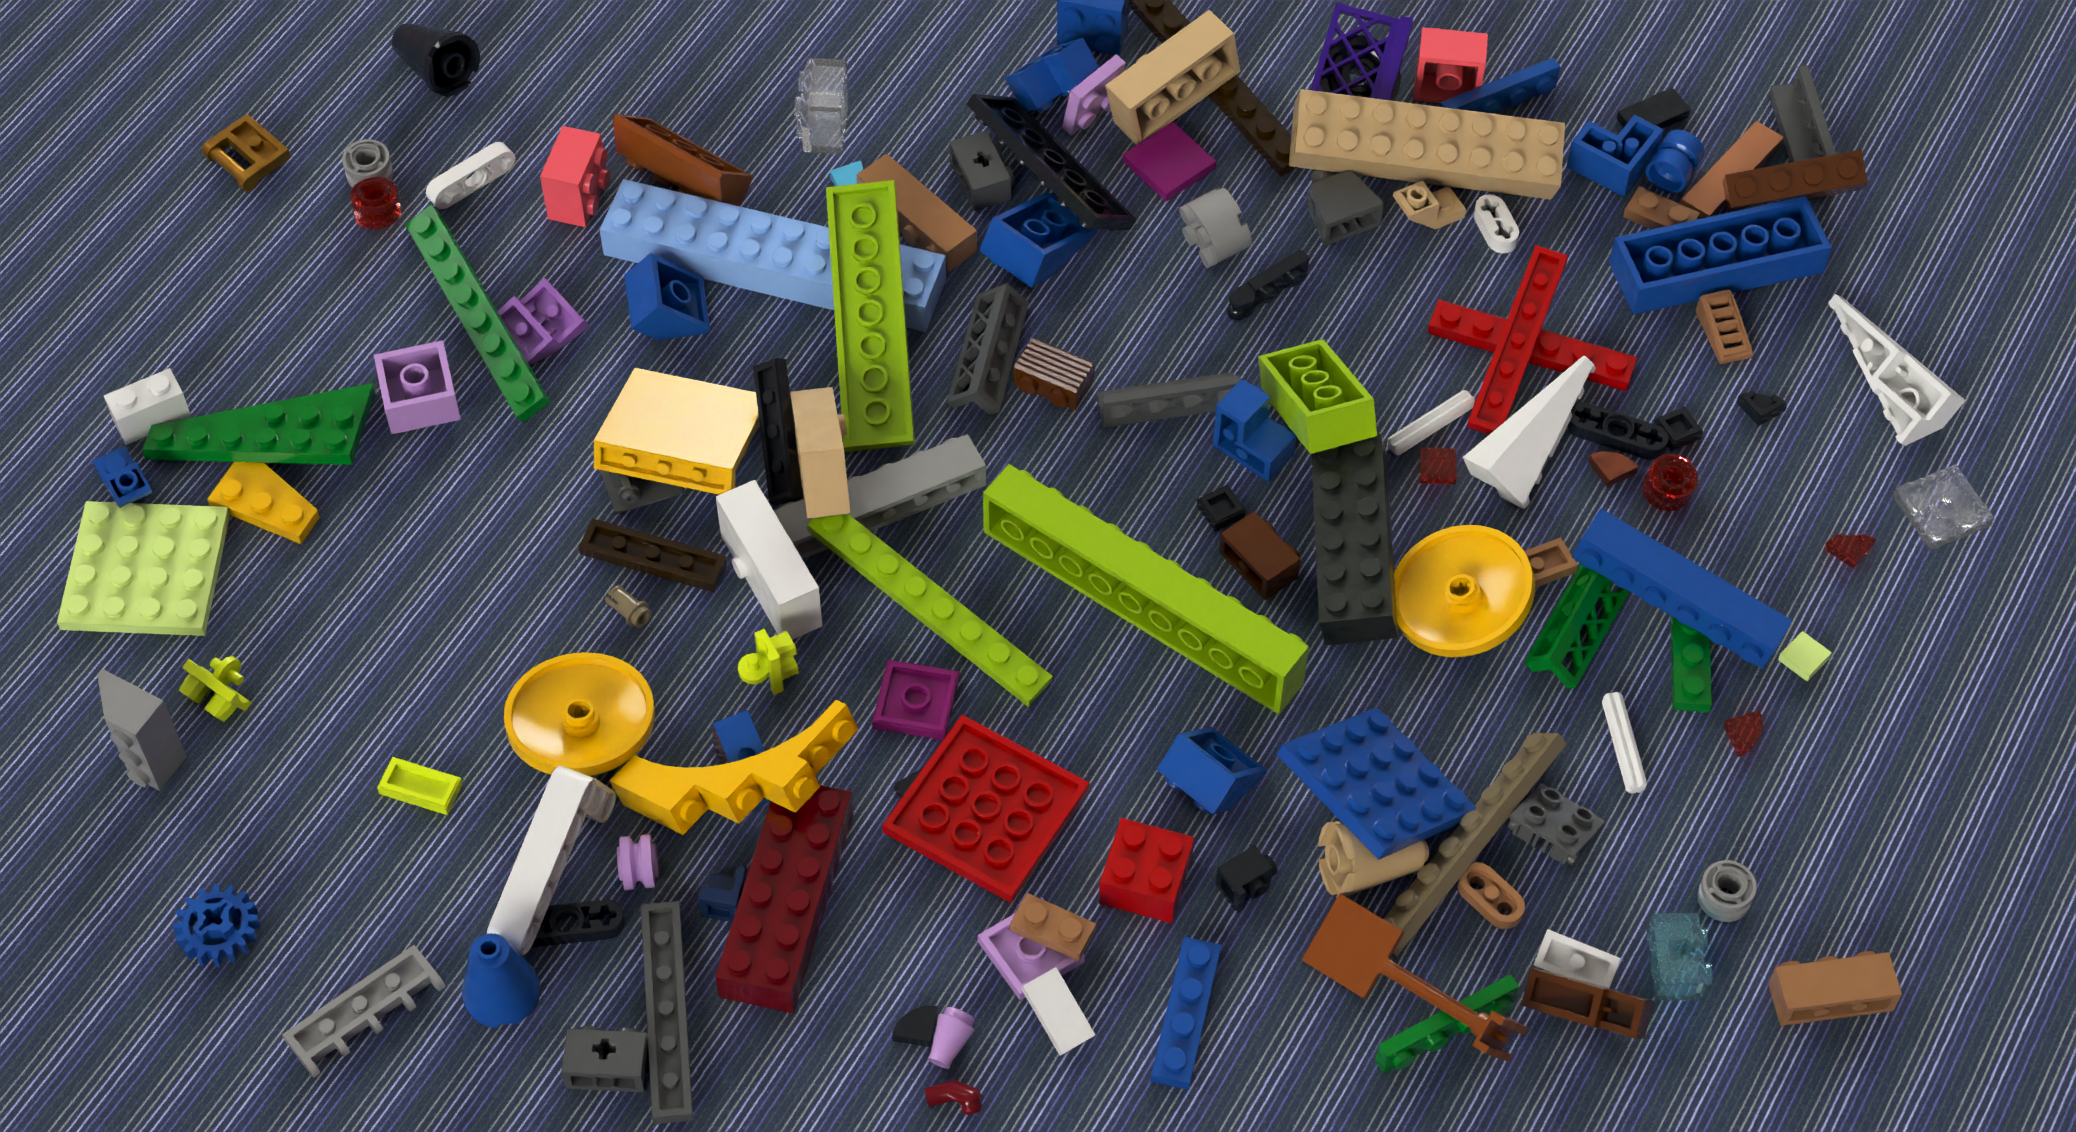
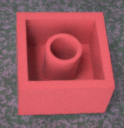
M1422 27L1415 70L1413 101L1440 103L1482 86L1486 65L1488 34Z
M562 126L540 175L548 219L586 227L591 215H596L599 208L601 191L606 190L610 182V171L606 169L607 150L603 148L601 134Z

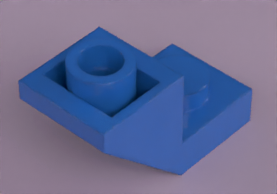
M126 446L92 460L109 495L119 508L153 493L138 463L133 461Z

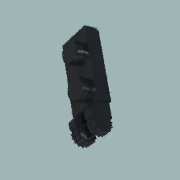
M1300 249L1251 278L1247 283L1238 287L1236 291L1233 290L1229 297V306L1227 307L1229 318L1235 321L1243 320V318L1251 316L1254 306L1261 302L1269 303L1283 289L1289 286L1296 287L1303 282L1307 276L1310 257Z

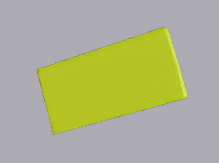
M392 757L377 790L380 795L448 815L463 782L460 777Z

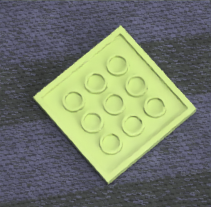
M86 501L57 620L60 630L205 636L230 519L228 507L130 503L119 508L115 502Z

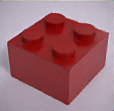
M1121 818L1100 880L1099 904L1173 923L1193 858L1194 837Z

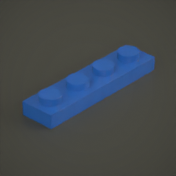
M1553 57L1440 102V107L1494 114L1501 109L1511 105H1519L1526 99L1539 94H1546L1556 88L1560 65Z
M1189 937L1183 938L1151 1073V1082L1189 1090L1221 953V944Z

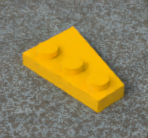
M233 462L207 498L209 506L228 507L231 516L299 544L303 543L320 518L318 510L265 463Z

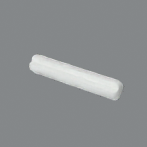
M1467 390L1454 395L1388 437V449L1394 455H1401L1473 409L1474 397Z
M1620 692L1607 693L1603 697L1602 705L1626 791L1631 794L1641 793L1645 790L1647 781L1623 695Z

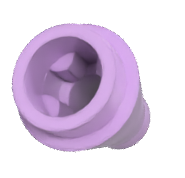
M946 1007L944 1014L938 1015L932 1049L928 1060L939 1067L949 1069L952 1061L975 1031L972 1027L975 1019L964 1011L953 1007Z

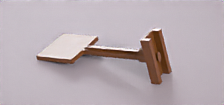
M1341 893L1338 895L1301 959L1302 961L1363 999H1367L1379 976L1384 974L1470 1027L1471 1033L1477 1036L1472 1046L1490 1056L1507 1062L1510 1061L1512 1055L1503 1050L1513 1031L1525 1035L1528 1027L1494 1011H1491L1490 1015L1484 1012L1478 1014L1393 962L1391 956L1405 932Z

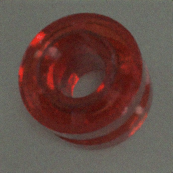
M371 177L358 182L352 188L350 199L354 218L362 227L381 229L394 224L399 219L401 206L398 189L391 180L382 177Z
M1675 454L1662 455L1651 464L1643 479L1642 491L1652 506L1664 511H1675L1684 507L1697 487L1698 474L1693 464L1686 458ZM1665 480L1673 482L1675 486L1668 484Z

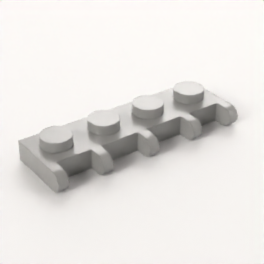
M413 945L282 1035L285 1042L314 1078L320 1074V1070L315 1064L317 1061L335 1049L345 1057L351 1053L345 1044L346 1041L368 1026L376 1034L380 1033L384 1029L378 1019L402 1003L409 1012L415 1009L416 1004L411 997L432 983L438 991L444 989L446 985L417 947Z

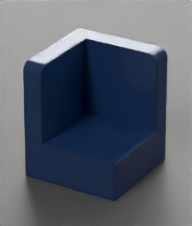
M738 865L735 877L721 874L710 875L708 887H701L698 899L701 917L733 922L748 875L746 866Z

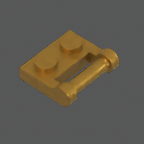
M245 114L204 143L201 150L208 160L216 161L237 180L238 186L246 192L255 189L260 179L291 158L289 149L248 114ZM231 146L252 166L245 170L224 149Z

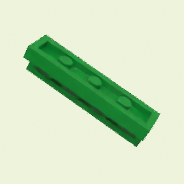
M1580 564L1524 664L1532 672L1551 670L1567 689L1576 688L1630 591L1618 587L1616 592L1612 593L1610 579ZM1598 598H1602L1603 615L1601 619H1596L1595 603ZM1583 625H1587L1588 642L1585 646H1581L1579 632ZM1567 652L1572 654L1573 668L1571 672L1562 664Z

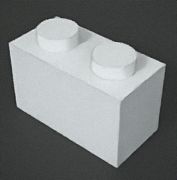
M170 368L104 395L112 419L125 445L148 436L151 425L192 418L183 392Z

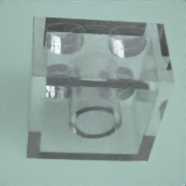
M807 58L805 71H799L798 90L802 91L801 96H796L795 116L801 117L797 119V138H802L803 152L843 154L849 110L847 60Z

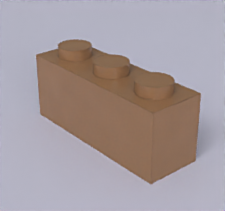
M1864 951L1856 954L1854 957L1840 959L1836 956H1826L1818 959L1816 962L1802 964L1799 961L1784 962L1775 967L1768 983L1780 1026L1894 1011L1902 995L1889 952L1875 954L1873 951Z

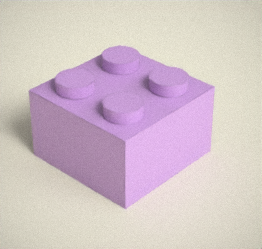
M443 340L374 355L391 435L461 420Z

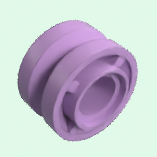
M651 834L641 835L638 843H634L630 836L620 837V847H617V865L619 880L623 881L624 890H634L638 881H642L645 888L656 887V878L659 877L656 843H652Z

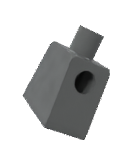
M1315 170L1311 174L1313 183L1309 186L1307 206L1324 246L1381 225L1384 203L1353 171L1347 170L1332 175L1330 171Z

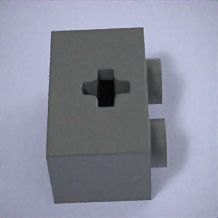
M987 130L949 141L950 164L973 211L1011 200V186L1015 184L1012 169L1009 165L1005 166L1003 164L1001 148L997 141L992 142Z
M581 1026L579 1029H567L561 1070L565 1088L644 1092L649 1059L647 1034L634 1028H620L618 1031H607L594 1026Z

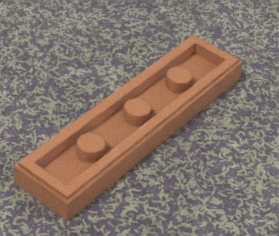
M1755 121L1681 199L1680 204L1700 212V219L1715 216L1726 204L1722 182L1725 175L1759 169L1782 145L1784 137L1760 122Z

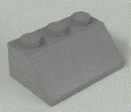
M101 669L97 676L104 719L111 732L110 738L120 752L119 758L125 763L128 770L127 776L141 787L149 785L161 791L187 758L164 700Z

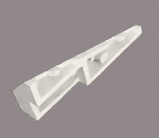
M1835 294L1828 303L1835 310L1842 324L1840 327L1843 333L1848 336L1854 348L1852 351L1872 391L1878 395L1885 409L1883 413L1886 419L1892 423L1897 433V436H1895L1897 441L1906 446L1944 428L1965 402V399L1848 301Z
M1582 356L1463 456L1470 475L1495 487L1501 498L1525 509L1530 503L1529 494L1534 484H1539L1542 478L1541 470L1547 458L1553 456L1572 418L1571 410L1576 400L1582 398L1584 394L1583 385L1589 373H1594L1595 365L1586 356Z

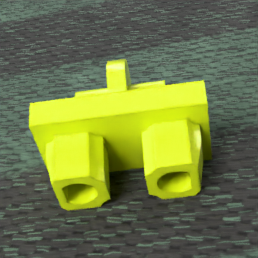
M765 629L754 633L757 653L747 654L741 658L738 663L739 677L748 684H759L769 677L771 691L773 695L784 691V679L799 673L796 660L793 657L797 654L796 646L787 631L769 638Z
M229 656L221 661L215 657L210 662V667L215 669L213 674L190 659L186 661L182 668L189 674L179 689L181 693L199 704L207 692L212 689L216 693L204 709L223 722L233 714L237 707L246 712L252 702L229 686L231 683L239 686L244 681V677L239 674L241 662L237 658Z

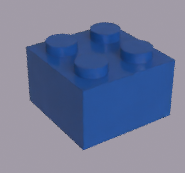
M1057 0V44L1060 45L1084 38L1091 51L1120 56L1128 30L1129 0Z

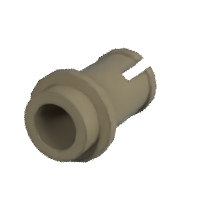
M621 585L613 587L608 592L614 600L608 596L605 598L606 604L625 617L627 625L641 628L650 620L652 612L647 602L638 601Z

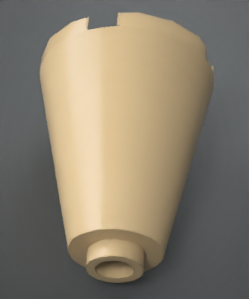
M1341 821L1327 822L1322 827L1319 836L1318 847L1325 846V858L1319 859V868L1323 883L1331 895H1339L1341 893L1347 897L1414 873L1424 866L1429 857L1427 842L1422 840L1378 860Z

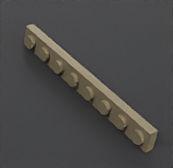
M1534 732L1524 740L1522 748L1514 758L1503 766L1501 774L1493 784L1482 792L1480 800L1475 805L1476 810L1466 813L1461 818L1459 826L1449 838L1440 844L1439 851L1430 862L1419 870L1414 882L1405 892L1398 896L1393 908L1383 918L1405 932L1392 954L1393 957H1397L1566 746V742L1559 733Z

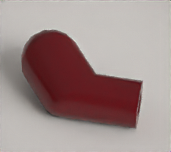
M954 1080L924 1088L928 1107L954 1101L961 1104V1111L965 1115L975 1114L982 1109V1103L979 1099L982 1097L980 1091L965 1083Z

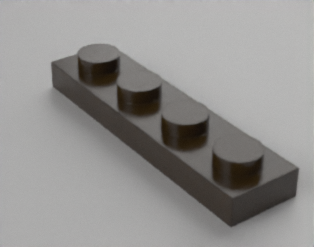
M593 518L579 545L580 555L715 592L727 566V557L725 555Z

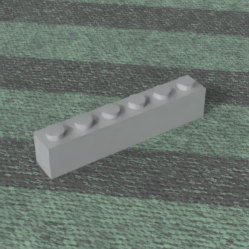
M968 434L958 438H950L941 445L926 451H917L908 458L893 464H884L873 472L848 479L851 511L849 515L870 532L986 486V464ZM804 499L786 503L779 509L774 510L802 559L829 549L807 531V524L813 518L807 519Z

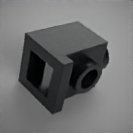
M1254 845L1217 867L1215 885L1235 911L1239 913L1244 910L1245 900L1250 897L1251 899H1256L1269 889L1271 877L1276 875L1278 870L1272 858L1267 854L1262 855Z

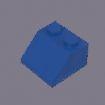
M652 253L624 274L631 329L656 340L707 334L711 330L703 276Z
M1210 726L1179 733L1157 768V771L1166 777L1165 780L1169 786L1192 797L1198 809L1207 814L1214 815L1229 811L1264 777L1267 769Z

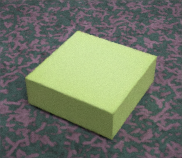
M1802 631L1780 653L1778 660L1808 682L1830 659L1832 652Z

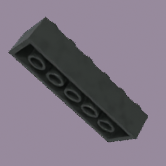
M1377 434L1376 437L1311 454L1319 624L1326 646L1398 638L1388 464L1382 434Z

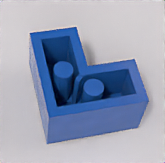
M1080 38L1052 47L1005 77V80L1016 100L1027 111L1036 109L1037 113H1041L1055 104L1053 99L1061 94L1062 97L1070 95V91L1096 71L1099 66L1084 38Z
M1636 115L1630 119L1618 135L1588 121L1571 143L1566 167L1625 197L1646 170L1653 155L1658 151L1663 129Z
M1241 379L1216 405L1213 446L1262 479L1270 482L1294 456L1296 435L1287 426L1278 424L1268 417L1270 396L1261 387Z

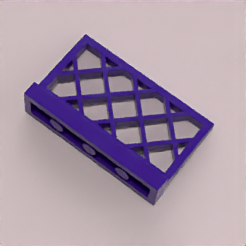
M1336 2L1310 90L1324 92L1320 85L1321 79L1334 73L1342 87L1330 93L1341 94L1345 92L1346 95L1353 96L1350 89L1365 81L1372 92L1369 98L1391 101L1414 18L1401 15L1400 19ZM1340 14L1353 16L1359 27L1344 34L1338 25ZM1377 23L1390 26L1388 37L1378 42H1375L1368 28ZM1336 31L1339 37L1333 40ZM1363 31L1371 46L1355 54L1347 39ZM1343 43L1350 57L1335 64L1329 55L1330 48ZM1385 45V49L1382 54L1379 48ZM1375 51L1380 60V65L1367 73L1359 58ZM1327 61L1330 67L1324 70ZM1354 62L1362 76L1346 84L1339 69ZM1377 75L1373 84L1370 78Z

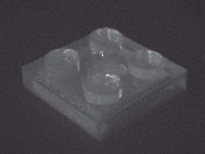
M1956 464L1895 488L1892 495L1930 550L1988 528L1994 521L1993 515Z

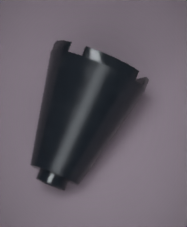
M405 23L399 26L393 34V50L435 93L446 97L459 94L470 85L471 82L468 79L472 71L476 73L478 71L480 63L478 45L464 33Z

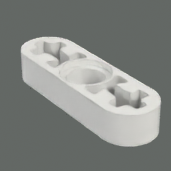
M495 142L434 178L426 188V196L438 209H446L509 171L515 162V154L503 142ZM474 172V174L467 179V177Z

